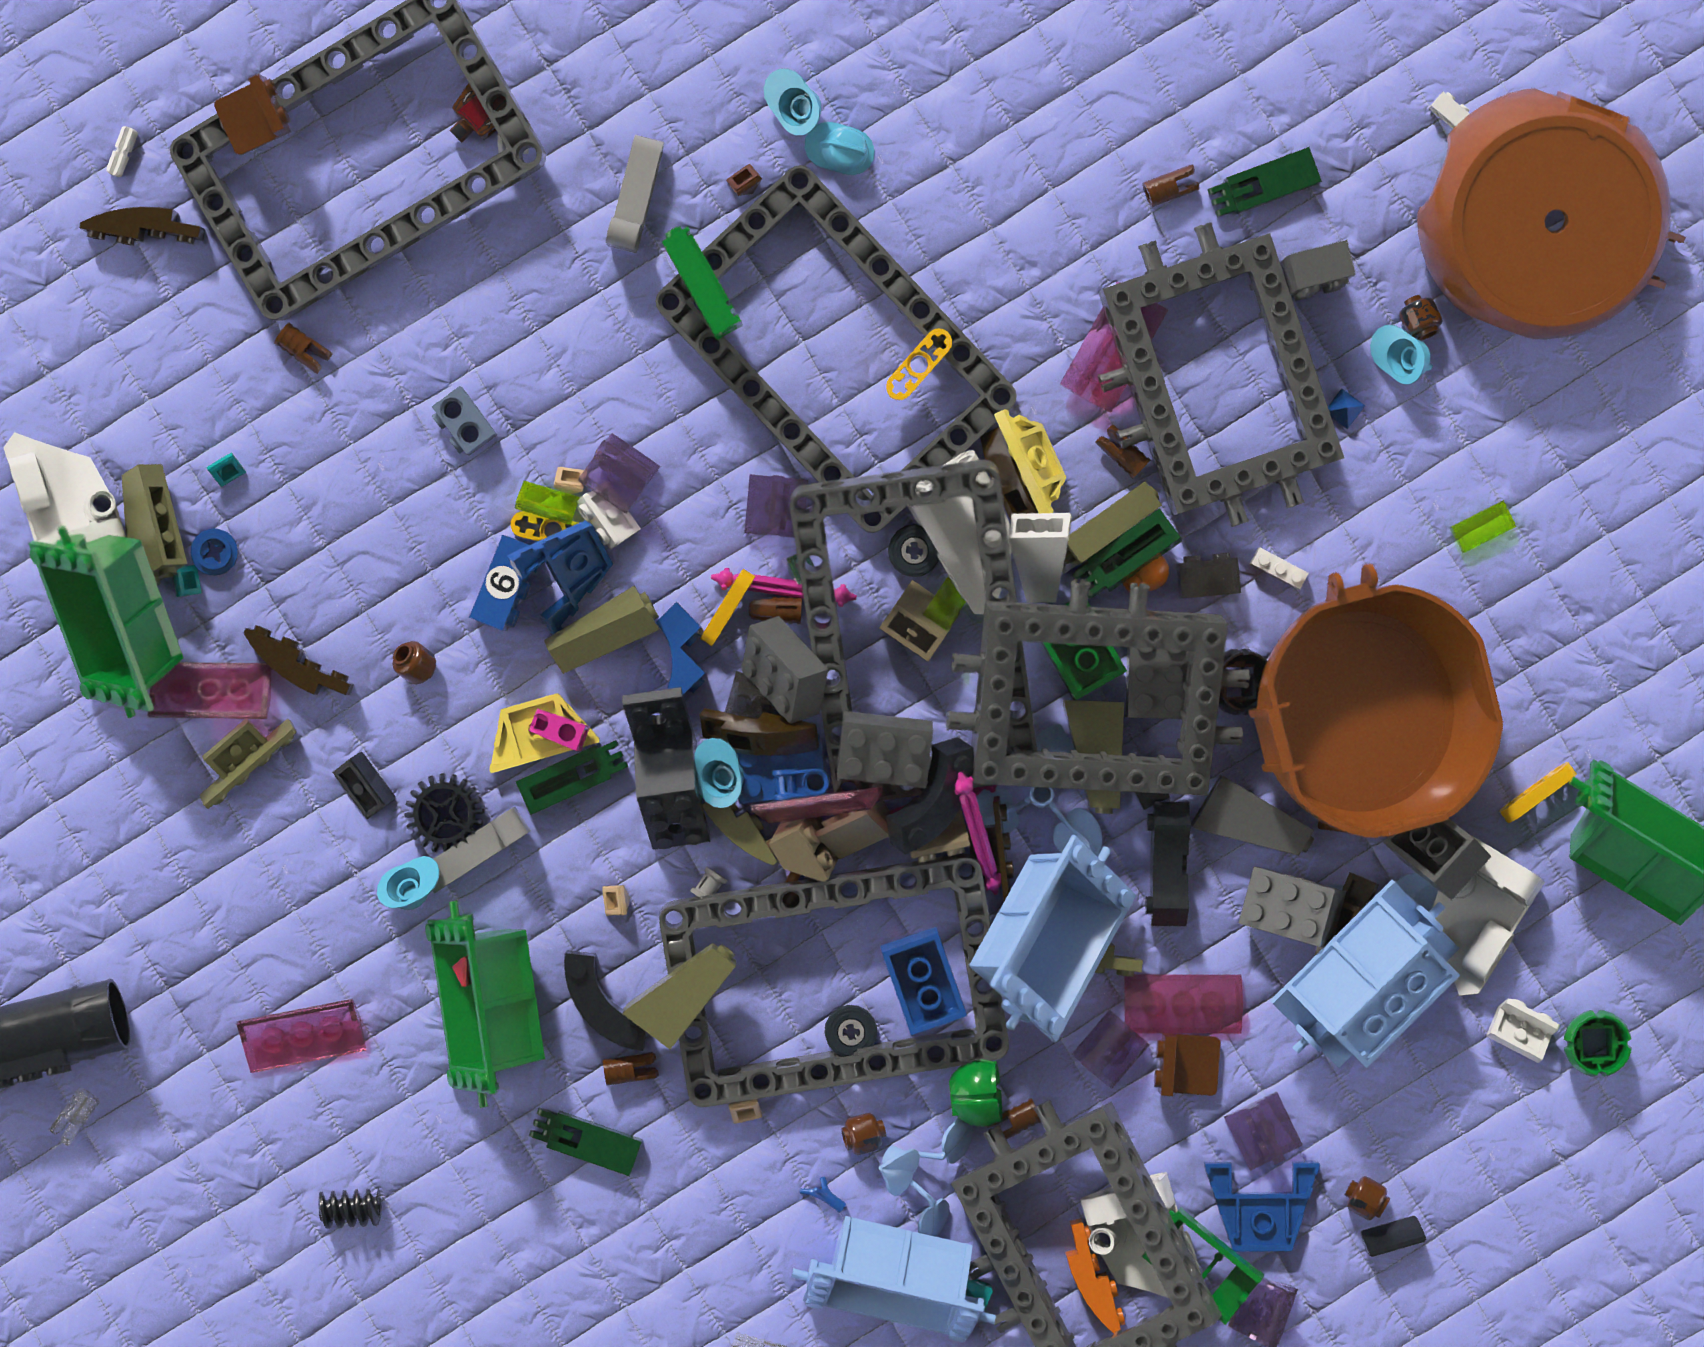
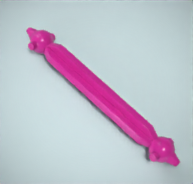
M724 568L718 574H712L711 579L716 581L722 590H727V587L733 585L740 573L733 575L729 568ZM755 575L756 577L747 590L804 599L802 583L797 580ZM841 584L836 590L834 589L835 599L839 607H843L848 601L856 600L857 595L851 593L845 584Z
M960 772L955 783V794H961V806L978 863L982 869V875L985 876V891L991 890L994 895H997L1002 883L1001 874L997 873L996 863L975 794L972 792V782L974 780L972 777H965Z

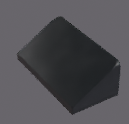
M363 752L354 755L332 772L366 819L372 817L396 798Z
M1416 1216L1406 1217L1361 1231L1365 1251L1371 1257L1419 1244L1427 1240Z

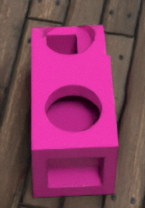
M537 708L529 731L575 751H582L591 726Z

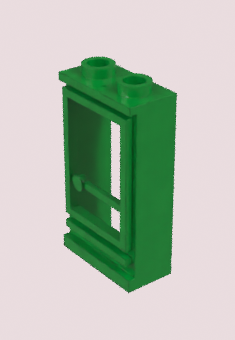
M677 226L665 233L666 239L662 241L663 246L716 340L742 327L738 314L733 316L735 313L734 307L730 304L728 296L688 226L684 229L681 226Z
M1180 1207L1176 1213L1170 1210L1169 1214L1177 1229L1184 1223L1219 1251L1214 1255L1215 1259L1203 1272V1279L1224 1256L1236 1265L1212 1295L1222 1314L1218 1320L1226 1325L1257 1284L1261 1282L1265 1274L1253 1267L1189 1215L1185 1209ZM1144 1252L1141 1257L1151 1264L1146 1252Z

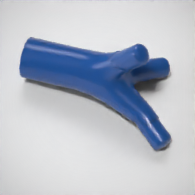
M826 1177L820 1178L822 1189L817 1187L813 1189H800V1194L816 1197L839 1213L846 1206L844 1201L830 1191Z

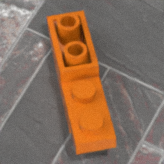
M1081 1218L1071 1220L1070 1226L1076 1249L1065 1252L1070 1270L1088 1306L1098 1319L1110 1331L1115 1333L1121 1329L1120 1326L1125 1325L1121 1307H1115L1113 1297L1118 1296L1115 1280H1109L1106 1272L1095 1275L1096 1271H1100L1096 1253L1090 1254L1088 1246L1091 1230L1088 1225H1083Z

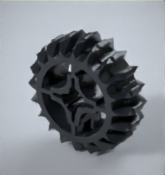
M441 773L439 776L440 783H437L435 777L431 775L428 777L429 787L423 781H420L418 786L422 792L419 793L416 790L410 792L417 799L416 802L406 801L405 804L408 807L414 808L413 812H406L404 814L405 818L414 817L415 821L409 823L407 829L417 827L419 831L412 837L416 840L423 835L425 839L421 843L422 847H426L432 841L433 852L438 851L440 844H443V851L446 852L450 848V843H453V846L456 848L460 839L467 843V834H475L474 832L477 831V829L473 828V825H483L484 823L482 819L476 818V814L485 813V809L475 808V804L482 802L483 799L482 797L475 799L471 797L477 791V788L474 786L466 791L464 788L468 784V780L463 779L457 785L458 777L456 774H453L450 782H447L446 774ZM436 789L453 790V793L445 802H438L428 797ZM461 796L468 807L467 822L456 811V806ZM452 802L448 812L452 815V819L445 818L444 821L439 822L441 813L437 807L445 808V805L447 806ZM422 805H425L433 814V821L429 830L422 820ZM444 824H451L462 829L459 834L452 837L436 835Z

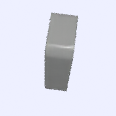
M635 135L615 214L609 224L606 237L607 246L637 253L663 153L664 142Z
M516 807L495 818L474 832L475 834L466 837L467 843L462 840L457 843V848L452 846L446 852L434 858L440 869L439 879L433 889L434 893L531 831Z

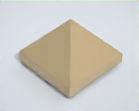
M558 467L553 488L568 495L583 492L587 471Z
M623 885L603 886L606 916L626 915L630 896Z
M758 1099L734 1102L728 1105L734 1124L762 1117Z

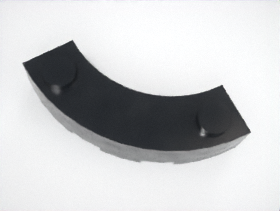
M958 737L931 745L932 757L926 788L919 797H914L906 806L886 816L890 844L904 854L913 852L935 839L953 821L962 807L960 801L961 794H955V783L960 772L967 778L972 777L974 747Z
M1154 802L1153 814H1147V831H1151L1150 896L1145 897V914H1151V926H1187L1189 899L1188 873H1186L1191 829L1189 802Z
M567 950L564 956L566 983L571 999L581 1016L594 1030L608 1040L626 1048L643 1051L645 1048L646 1031L623 1015V1009L614 1004L604 992L597 973L596 953Z

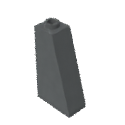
M1219 775L1191 822V826L1197 830L1298 856L1302 851L1306 853L1314 841V837L1311 836L1314 831L1313 829Z

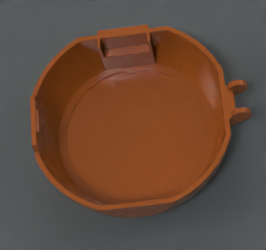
M1371 563L1362 566L1360 584L1344 588L1343 579L1338 572L1329 574L1326 601L1317 603L1305 611L1283 633L1266 663L1260 682L1257 708L1248 712L1250 717H1254L1265 764H1262L1263 772H1273L1289 796L1305 811L1321 822L1350 834L1378 838L1392 836L1445 821L1460 811L1480 789L1492 768L1500 746L1503 719L1484 641L1472 624L1448 603L1425 591L1404 585H1388L1376 588L1378 575Z

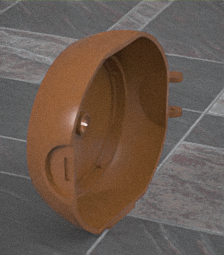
M1531 88L1503 95L1482 105L1466 116L1449 133L1445 161L1431 196L1418 210L1417 225L1421 251L1434 282L1445 297L1461 312L1524 337L1543 340L1555 339L1582 333L1610 320L1624 310L1647 284L1665 289L1667 283L1664 280H1660V277L1653 275L1661 259L1667 238H1669L1668 241L1673 243L1676 241L1684 243L1686 237L1669 230L1671 216L1670 194L1662 163L1654 147L1641 129L1629 124V117L1560 91L1554 96ZM1552 210H1560L1564 215L1562 227L1555 231L1548 230L1545 227V217Z

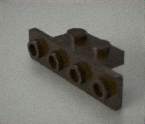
M994 796L995 824L984 826L996 863L997 873L1001 874L1003 898L1005 901L1011 890L1009 879L1014 878L1013 861H1007L1006 850H1011L1010 833H1004L1003 822L1008 821L1006 804H1001L1000 796ZM967 829L968 838L970 842V854L975 856V858L977 859L972 839L970 836L969 829Z

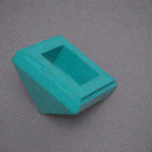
M232 452L206 467L220 487L246 473V470Z
M195 565L184 566L177 570V574L173 576L177 597L202 594L198 569Z

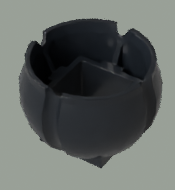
M1230 649L1224 653L1223 669H1226V667H1241V670L1248 669L1250 680H1246V682H1249L1247 689L1241 688L1242 696L1227 697V687H1222L1220 689L1218 708L1231 715H1249V710L1257 708L1260 682L1267 663L1264 657L1250 649Z

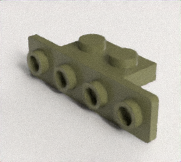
M245 718L202 756L203 760L220 777L200 794L203 805L209 809L211 806L221 803L234 786H239L248 779L249 773L256 767L265 765L279 747L288 745L297 732L293 723L286 719L265 737L248 718Z

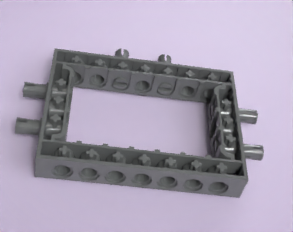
M1212 222L1194 228L1202 250L1200 257L1167 267V265H1163L1156 240L1140 245L1138 248L1147 270L1145 275L1103 288L1098 292L1122 363V368L1098 374L1099 383L1112 380V382L1100 386L1103 393L1126 384L1130 387L1141 424L1116 431L1117 438L1130 436L1129 439L1119 442L1122 449L1145 440L1148 442L1172 516L1220 500V502L1225 504L1231 527L1249 521L1240 497L1243 495L1242 492L1276 482V484L1279 483L1286 508L1305 503L1296 480L1298 474L1343 459L1344 455L1271 234L1269 233L1223 249L1218 245ZM1248 272L1252 283L1249 287L1251 291L1254 290L1261 311L1258 314L1260 319L1263 318L1270 338L1268 344L1269 347H1273L1279 365L1277 371L1278 374H1282L1289 395L1286 398L1292 404L1298 422L1296 428L1297 430L1300 429L1304 441L1196 477L1140 308L1178 297L1198 288H1206L1211 284L1227 279L1230 280Z
M1078 580L1071 581L1069 606L985 601L981 651L979 655L953 653L952 660L954 662L951 663V669L954 673H978L975 710L973 713L947 711L946 715L948 717L946 719V730L972 731L971 746L974 747L973 784L1208 796L1213 747L1215 744L1240 746L1242 739H1239V737H1243V730L1240 726L1226 727L1216 725L1220 689L1222 687L1247 689L1249 682H1246V680H1250L1248 669H1223L1228 623L1221 614L1146 610L1149 585L1141 583L1139 587H1137V583L1130 584L1128 609L1087 607L1090 582L1081 580L1080 583H1078ZM1017 641L1187 650L1186 659L1189 664L1187 681L1183 682L1185 690L1184 708L1180 710L1182 725L1180 739L1177 738L1176 743L1177 750L1182 759L1165 758L1164 755L1159 754L1158 757L1136 756L1135 753H1129L1128 756L1107 755L1106 752L1100 751V754L1078 753L1077 750H1071L1070 753L1049 752L1045 748H1041V751L1019 750L1018 747H1012V750L1007 749Z
M1048 1100L1033 1108L1046 1132L1044 1135L1016 1149L1010 1147L1000 1125L983 1133L995 1155L994 1160L959 1176L951 1185L987 1253L970 1262L969 1271L978 1267L973 1273L969 1274L970 1278L976 1280L995 1270L1014 1305L1013 1308L998 1315L996 1314L994 1325L1005 1321L996 1327L1000 1333L1023 1323L1035 1347H1076L1073 1341L1075 1338L1073 1333L1069 1334L1059 1314L1061 1312L1059 1306L1056 1307L1046 1289L1047 1283L1045 1280L1042 1281L1032 1262L1034 1258L1032 1254H1028L1018 1235L1020 1230L1018 1227H1014L1005 1209L1007 1205L1005 1201L1001 1202L998 1193L1092 1148L1173 1305L1167 1307L1163 1313H1158L1148 1319L1144 1318L1136 1326L1123 1332L1120 1329L1111 1337L1102 1339L1097 1343L1096 1341L1090 1343L1087 1347H1177L1176 1343L1179 1340L1215 1324L1222 1316L1112 1102L1065 1124V1122L1061 1123L1051 1104V1100Z

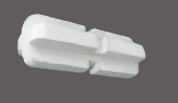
M127 126L121 128L115 144L117 149L112 152L106 168L109 174L116 177L123 176L129 160L128 152H132L138 136V132L135 129Z

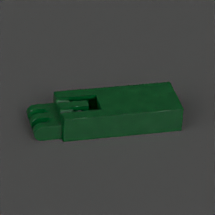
M1310 147L1226 177L1225 183L1209 188L1207 191L1209 195L1221 193V197L1211 200L1213 206L1225 203V208L1215 211L1216 216L1220 217L1234 211L1237 214L1320 184L1322 180ZM1258 180L1263 192L1244 199L1243 195L1253 192L1254 189L1252 184L1242 188L1240 186Z
M1159 508L1087 559L1088 563L1074 572L1072 576L1075 580L1082 578L1084 575L1088 576L1084 580L1090 582V585H1094L1088 593V598L1091 599L1106 588L1111 592L1147 564L1158 559L1181 543L1182 539ZM1117 553L1124 561L1119 567L1114 561L1105 569L1102 566L1103 563Z
M617 740L599 748L595 745L516 781L530 815L612 778L611 774L629 767L626 761L616 766L614 764V760L624 756L622 751L612 755L608 751L619 745ZM593 760V763L583 768L586 774L595 769L598 772L580 779L575 767Z
M538 1108L537 1114L546 1117L547 1120L545 1122L534 1119L533 1125L542 1128L543 1132L531 1130L529 1133L530 1137L546 1142V1148L630 1177L642 1142L641 1138L560 1110L557 1114L543 1108ZM564 1125L583 1131L579 1143L570 1141L574 1132L563 1130Z

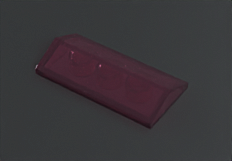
M1157 303L1140 308L1151 340L1168 312V309ZM1103 306L1061 380L1060 385L1080 398L1111 413L1126 385L1103 393L1100 387L1103 384L1112 382V380L1099 383L1098 374L1122 368L1120 354H1118L1113 339L1114 336L1111 333Z
M179 662L150 688L149 696L154 710L148 712V718L267 719L271 702V667L267 663Z
M883 787L751 805L752 812L769 824L872 809L883 794Z
M1134 974L1133 977L1124 976V1033L1241 1034L1243 1015L1241 974Z
M353 999L240 1020L236 1023L250 1073L366 1051L361 1018Z

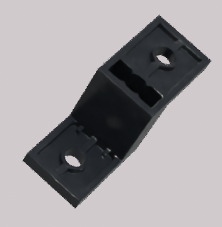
M681 687L623 695L622 705L634 740L636 799L652 849H669L676 846L711 842L710 830L700 800L695 767L697 741Z

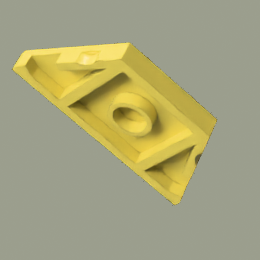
M1006 409L995 413L994 416L1007 442L1009 454L1017 464L1021 473V480L1027 487L1038 513H1053L1054 510L1051 504L1059 498L1060 488L1065 483L1066 475L1043 424L1030 421L1021 415L1011 417L1009 416V410Z
M559 693L501 709L492 762L490 764V773L573 750L529 731L537 708L585 725L587 724ZM591 728L583 747L600 742V738Z

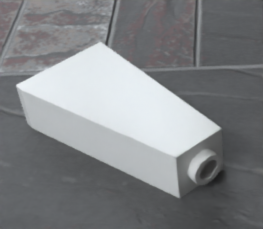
M1071 513L1012 514L1008 539L1027 603L1056 602L1069 539Z

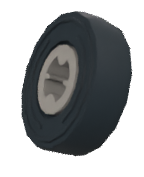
M917 524L905 526L899 529L890 540L888 547L889 560L893 567L902 575L909 577L924 576L931 572L938 564V551L922 526ZM910 543H918V548L923 549L922 556L917 555L918 559H911V554L906 553V547H911Z
M845 1005L837 1008L830 1014L825 1023L824 1034L829 1047L835 1053L846 1057L854 1055L857 1049L873 1046L877 1037V1027L874 1018L868 1010L857 1005ZM853 1024L855 1029H859L858 1034L854 1033L855 1038L849 1039L847 1034H842L844 1028L847 1030L846 1025Z

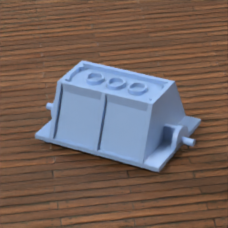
M1072 835L1063 853L1030 855L973 957L969 967L1006 999L1001 1007L1011 1015L1006 1024V1027L1014 1030L1019 1020L1032 1022L1054 1042L1058 1041L1064 1031L1066 1024L1136 897V894L1104 864L1111 852V849L1104 846L1097 857L1077 836Z
M1392 879L1270 1000L1296 1026V1030L1303 1036L1292 1048L1299 1054L1310 1043L1318 1052L1322 1051L1338 1068L1352 1055L1366 1068L1369 1067L1460 976L1447 962L1460 948L1442 931L1444 927L1435 919L1445 909V906L1438 902L1428 912L1423 906L1417 905Z
M845 1216L839 1231L832 1265L811 1259L808 1272L793 1269L792 1278L806 1281L807 1287L802 1301L806 1302L805 1305L811 1308L821 1309L823 1306L947 1334L949 1335L948 1338L959 1342H965L969 1338L978 1320L992 1324L995 1323L996 1315L984 1313V1298L965 1296L973 1245Z

